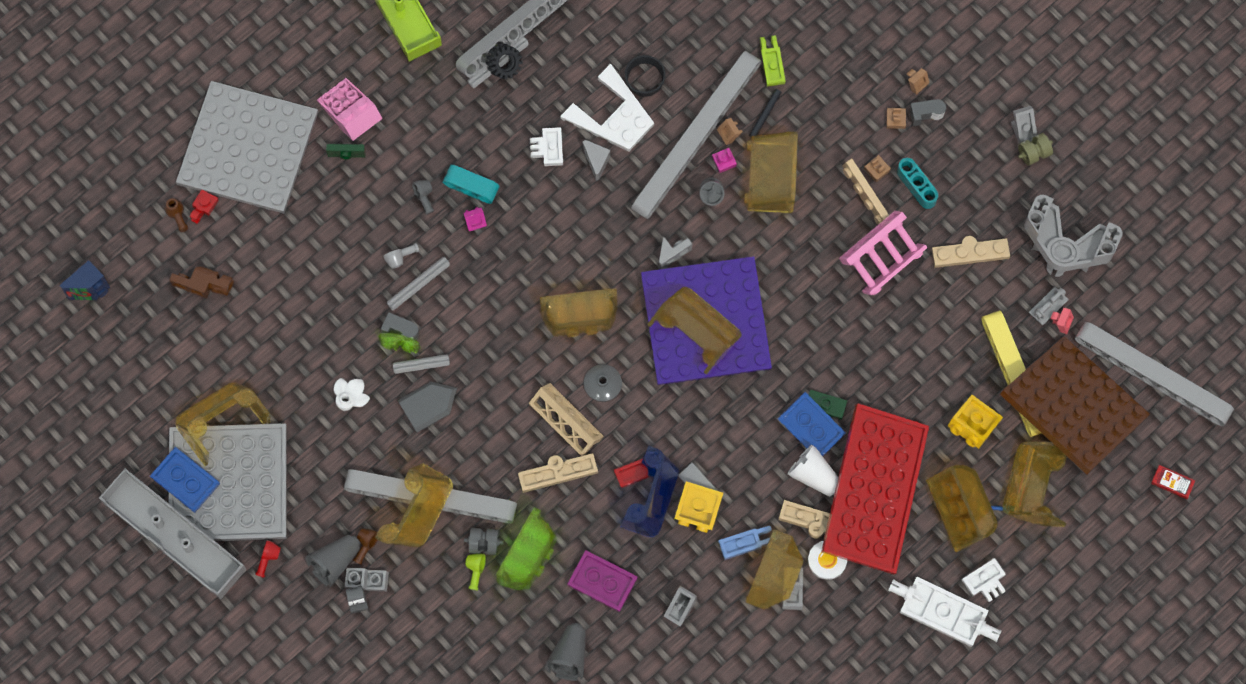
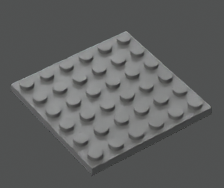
M211 81L176 184L198 191L204 190L213 195L285 214L318 115V109Z
M286 424L170 427L169 453L177 447L220 482V485L195 513L169 493V504L214 541L287 539Z

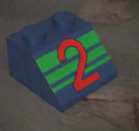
M89 260L59 285L69 300H97L99 297H104L110 288L104 275Z

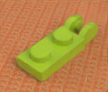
M776 35L771 36L773 48L769 49L766 48L765 38L760 37L761 56L767 87L782 85L786 82Z

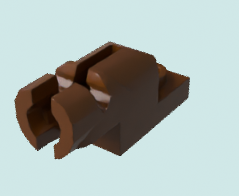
M196 267L190 279L181 273L178 275L172 273L169 279L172 286L204 298H208L210 291L228 296L234 284L232 277L222 275L220 278L219 272L205 267Z

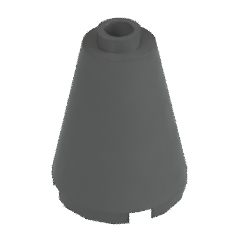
M346 535L305 556L306 564L308 567L312 565L314 569L312 573L321 583L331 587L360 550V542L355 536Z
M572 623V625L566 627L546 662L545 669L548 673L553 671L556 673L555 677L569 681H577L578 677L583 679L586 631L582 625Z

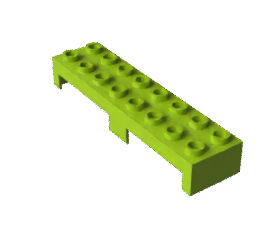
M375 0L409 62L442 46L438 31H435L418 0Z

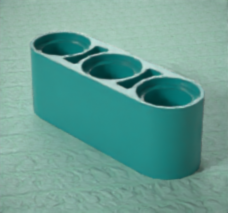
M903 158L899 162L897 169L899 178L923 208H933L938 199L937 190L914 160ZM907 166V167H909L911 170H910V171H904V170L902 169V167ZM920 181L922 185L916 186L913 182ZM930 195L933 197V200L928 201L924 196Z
M450 165L443 180V184L447 187L488 204H492L500 187L496 182L456 165Z

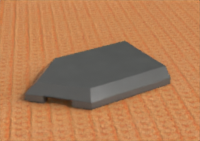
M429 382L399 399L398 403L416 433L450 415L457 388Z

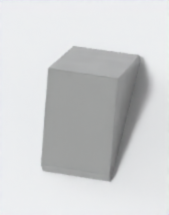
M584 140L582 141L583 150L597 181L600 179L609 161L610 150Z
M680 586L664 617L681 627L695 605L697 596Z

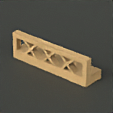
M551 383L541 387L529 402L581 456L586 455L590 448L604 437ZM540 397L545 401L546 408H542L537 403ZM551 411H555L559 415V421H555L552 418ZM565 425H569L572 428L573 434H568L565 431ZM578 438H582L587 443L584 449L579 445Z

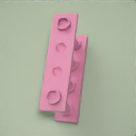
M894 211L839 257L842 264L854 265L868 285L862 290L864 294L875 295L880 292L881 287L912 260L921 257L923 251L927 249V246L917 243L915 245L902 226V221L907 218L903 212ZM896 229L910 249L903 256L899 254L888 238V233ZM882 241L896 261L889 268L885 266L874 250V245ZM865 253H868L882 273L875 280L872 279L860 262V257Z

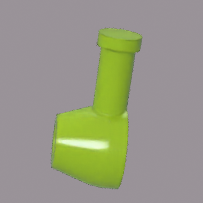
M471 554L466 558V567L473 571L468 589L478 591L480 574L483 572L486 562L485 554Z

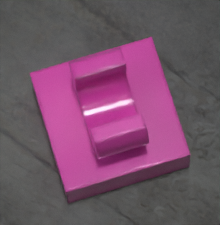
M730 148L712 154V159L719 173L737 166Z
M475 207V210L465 211L464 217L469 231L487 226L482 207Z

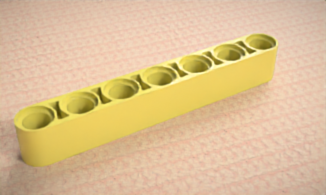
M999 310L982 316L981 319L1007 385H1009L1026 368L1006 320ZM1020 414L1030 437L1041 434L1035 426Z

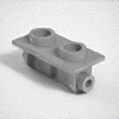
M1054 287L1029 313L1043 326L1051 318L1052 313L1057 312L1069 300L1065 296V290Z

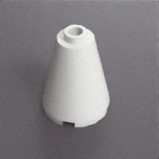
M813 445L809 446L801 454L797 463L795 462L792 465L788 474L790 477L830 497L835 494L838 476L818 449Z

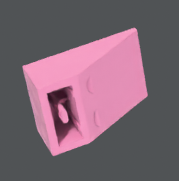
M347 78L317 99L318 103L352 141L382 119L375 104Z

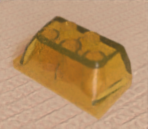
M617 289L540 297L541 315L546 328L553 336L567 335L568 337L578 336L579 333L593 335L598 333V331L610 330L616 320Z
M954 465L926 480L955 552L962 551L995 532L998 522L976 470L964 465Z

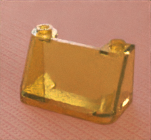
M790 131L751 136V140H747V151H750L751 155L749 193H745L744 204H748V211L793 213L796 191L798 132Z
M423 463L409 469L405 477V487L414 493V496L399 524L383 525L375 537L379 541L386 544L420 547L427 541L453 489V483L450 478Z

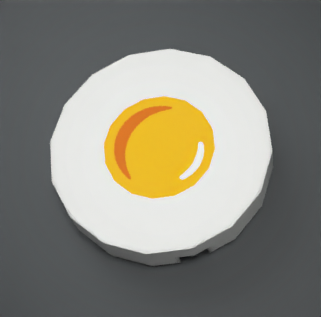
M821 541L810 550L808 556L809 568L818 578L835 579L845 570L847 560L822 553L824 541Z

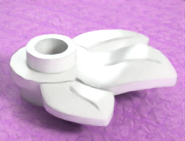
M342 378L336 381L334 393L337 396L336 405L339 409L347 411L352 407H363L368 403L370 397L363 394L364 382L362 379H353L348 383Z

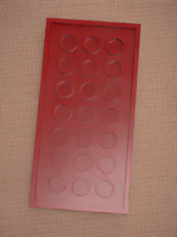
M859 403L855 405L821 550L822 553L893 575L896 574L929 430L928 425Z

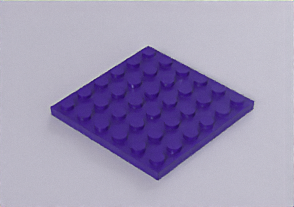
M754 257L641 272L657 385L772 369Z

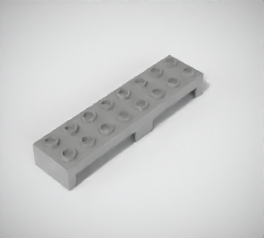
M126 468L99 497L104 505L220 600L247 570L240 561Z

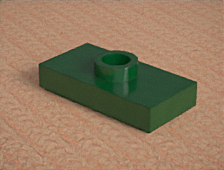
M326 144L328 157H340L345 160L366 158V150L363 144Z
M810 390L809 396L830 417L842 420L848 400Z

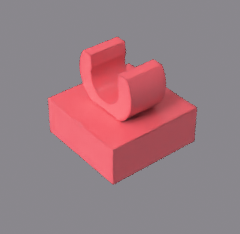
M1063 308L1061 314L1053 312L1050 319L1053 320V324L1057 325L1061 333L1067 334L1074 316L1070 309Z

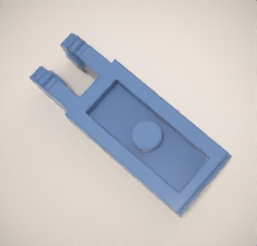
M771 526L757 530L755 528L719 540L724 560L775 543L774 537L760 541L758 536L772 531Z

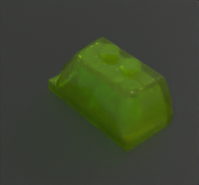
M535 507L532 509L496 573L498 584L515 590L529 589L535 578L542 575L545 569L543 566L546 559L550 560L554 553L552 548L557 541V536L551 525L542 518L541 510Z

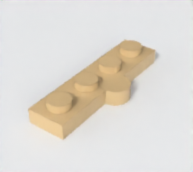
M850 159L843 165V172L854 183L853 187L857 194L860 195L866 208L875 215V222L880 224L889 214L853 159Z
M967 236L961 244L933 247L931 250L934 268L1010 258L1007 239L977 242L974 237Z
M593 453L569 459L565 462L559 456H552L548 460V465L519 472L518 476L524 493L598 473Z
M784 500L779 520L807 528L809 535L812 538L818 539L823 533H826L830 513Z

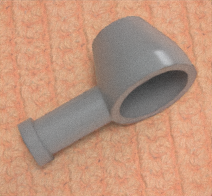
M414 243L412 246L389 252L383 257L386 263L392 269L403 265L404 256L419 252V247L417 243Z

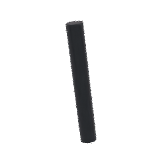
M775 89L749 134V137L752 139H756L782 93L780 90Z

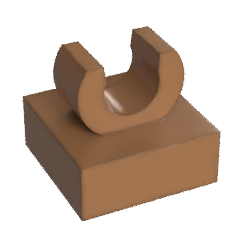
M922 68L918 72L911 69L907 73V76L910 77L908 81L911 91L916 95L930 83L927 71Z
M887 108L886 128L905 129L906 109Z
M732 118L726 119L717 129L726 145L731 144L743 132L738 130L736 127L738 123L736 121L733 122Z
M879 155L864 166V170L875 182L891 171V168Z

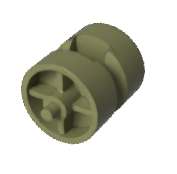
M1044 133L1038 134L1032 138L1031 142L1026 140L1018 144L1020 153L1018 157L1019 159L1022 158L1027 166L1038 162L1039 157L1045 159L1053 155L1051 145L1053 141H1049Z

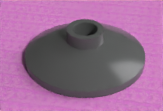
M605 364L596 365L584 377V389L593 400L607 402L614 399L621 391V376L612 366ZM604 378L606 379V383L601 384L599 380Z

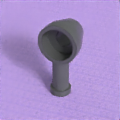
M429 180L412 182L413 191L421 201L425 214L433 213L434 208H432L427 198V195L432 192Z

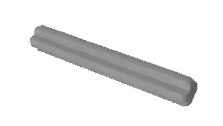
M522 37L512 47L521 52L529 44L527 39ZM503 55L500 58V67L510 60L508 55ZM489 66L475 77L468 79V83L472 88L477 87L492 75L491 71L487 69Z
M445 257L439 259L388 300L387 305L389 308L395 310L449 267V261Z

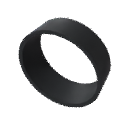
M648 55L632 59L625 69V80L629 89L636 95L644 97L656 94L661 89L666 77L663 64L657 58ZM640 64L653 65L660 71L662 82L659 87L652 91L643 92L636 90L628 81L631 70Z

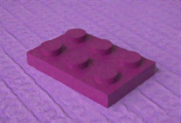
M585 550L567 586L620 613L638 577Z

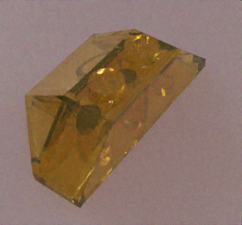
M773 529L746 603L766 609L790 598L804 562L791 535Z

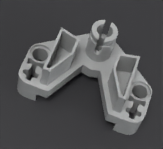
M1039 195L1035 198L1024 223V228L1034 242L1032 250L1040 251L1048 263L1046 268L1050 275L1053 269L1057 270L1055 277H1060L1065 271L1082 269L1087 273L1089 267L1107 264L1111 261L1123 233L1119 226L1110 222L1107 227L1098 224L1074 242L1062 235L1059 206L1052 204L1054 199L1046 195Z

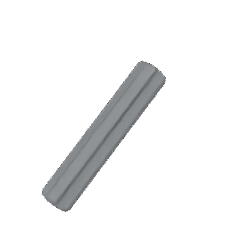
M446 354L393 363V370L395 374L448 366L450 365V360Z

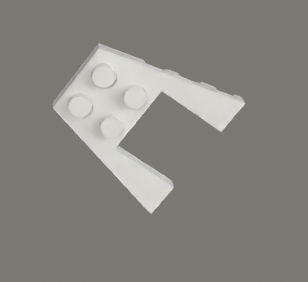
M610 64L598 76V80L624 101L602 126L574 103L561 115V119L573 123L574 126L580 129L583 128L593 135L600 136L608 140V142L630 152L654 126V122Z

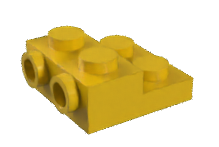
M971 395L951 419L948 427H950V431L954 435H960L965 438L966 443L970 447H977L979 449L1003 417L974 395Z
M686 481L674 519L678 520L677 524L689 527V524L696 525V530L707 533L708 529L713 530L724 493Z

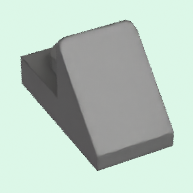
M1028 106L1014 110V121L1011 122L1018 143L1026 140L1031 142L1032 138L1037 135L1033 108Z
M663 237L659 269L665 265L669 266L692 250L691 241L688 238L684 241L680 240L672 248Z

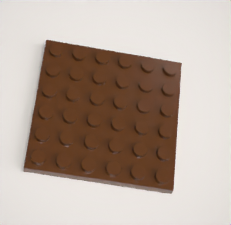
M1065 336L1000 393L1008 403L1087 475L1150 415Z

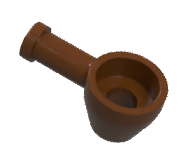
M174 198L167 200L164 207L166 214L171 218H175L180 232H185L188 230V226L182 217L184 211L182 202Z
M365 528L359 531L357 539L362 544V547L353 561L362 565L368 550L372 549L378 541L379 533L377 531Z

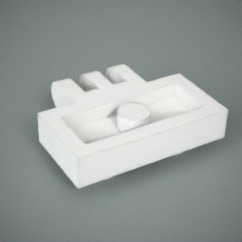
M542 128L543 137L530 138L531 144H538L530 146L531 151H538L531 152V158L544 157V166L563 165L561 128Z
M994 558L961 581L972 597L981 592L986 600L990 602L992 597L989 592L995 598L999 596L995 590L996 588L1001 594L1005 592L999 579L1006 574Z

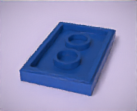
M806 392L778 418L806 448L813 445L822 456L846 434Z
M177 447L168 454L150 475L155 482L194 513L220 485L218 480Z

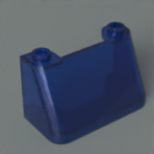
M648 446L641 464L646 466L648 470L647 476L654 478L646 505L635 503L629 506L620 528L647 537H654L661 530L679 470L661 450Z

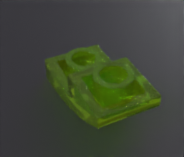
M380 333L378 336L381 346L388 350L392 348L397 351L399 346L402 345L401 348L406 352L417 354L421 348L418 341L403 335Z

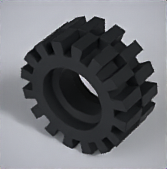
M507 44L494 46V51H489L491 56L487 55L486 59H489L486 62V65L489 66L487 69L491 71V74L501 79L513 78V75L516 76L518 74L516 70H521L519 64H523V61L520 60L522 55L519 54L520 52L516 48ZM503 55H508L510 58L506 68L499 66V60Z

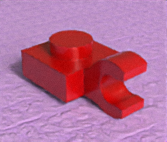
M201 190L192 204L195 209L189 216L192 218L191 221L198 224L204 214L209 216L219 201L218 197Z

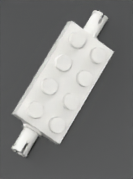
M916 577L913 586L910 587L893 579L888 590L904 597L905 603L900 611L901 614L970 647L973 646L977 635H984L997 642L1001 634V630L986 624V621H984L988 610L919 577Z

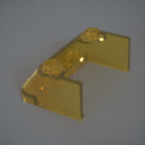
M682 287L667 299L647 324L651 327L659 321L660 325L664 328L677 326L703 348L702 357L704 362L708 364L704 371L705 374H708L723 359L742 336L740 330L688 287Z
M236 382L229 383L176 417L175 425L177 430L204 466L208 465L209 452L200 442L199 438L203 437L207 432V424L205 422L238 403V405L244 408L251 407L263 424H270L271 414L251 389Z
M1023 442L1019 445L1003 503V512L1010 517L1040 526L1065 527L1066 523L1052 515L1051 509L1042 506L1051 471L1061 470L1067 459V456L1052 442Z

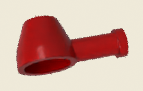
M266 541L255 575L264 578L268 561L278 559L281 548L274 542Z

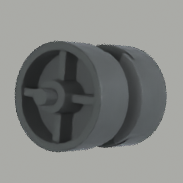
M715 177L705 178L701 182L699 187L701 200L710 206L719 204L724 198L722 182Z
M471 528L470 536L464 538V542L469 544V553L480 554L484 551L487 555H497L498 546L504 543V541H500L499 530L487 529L484 532L482 528Z

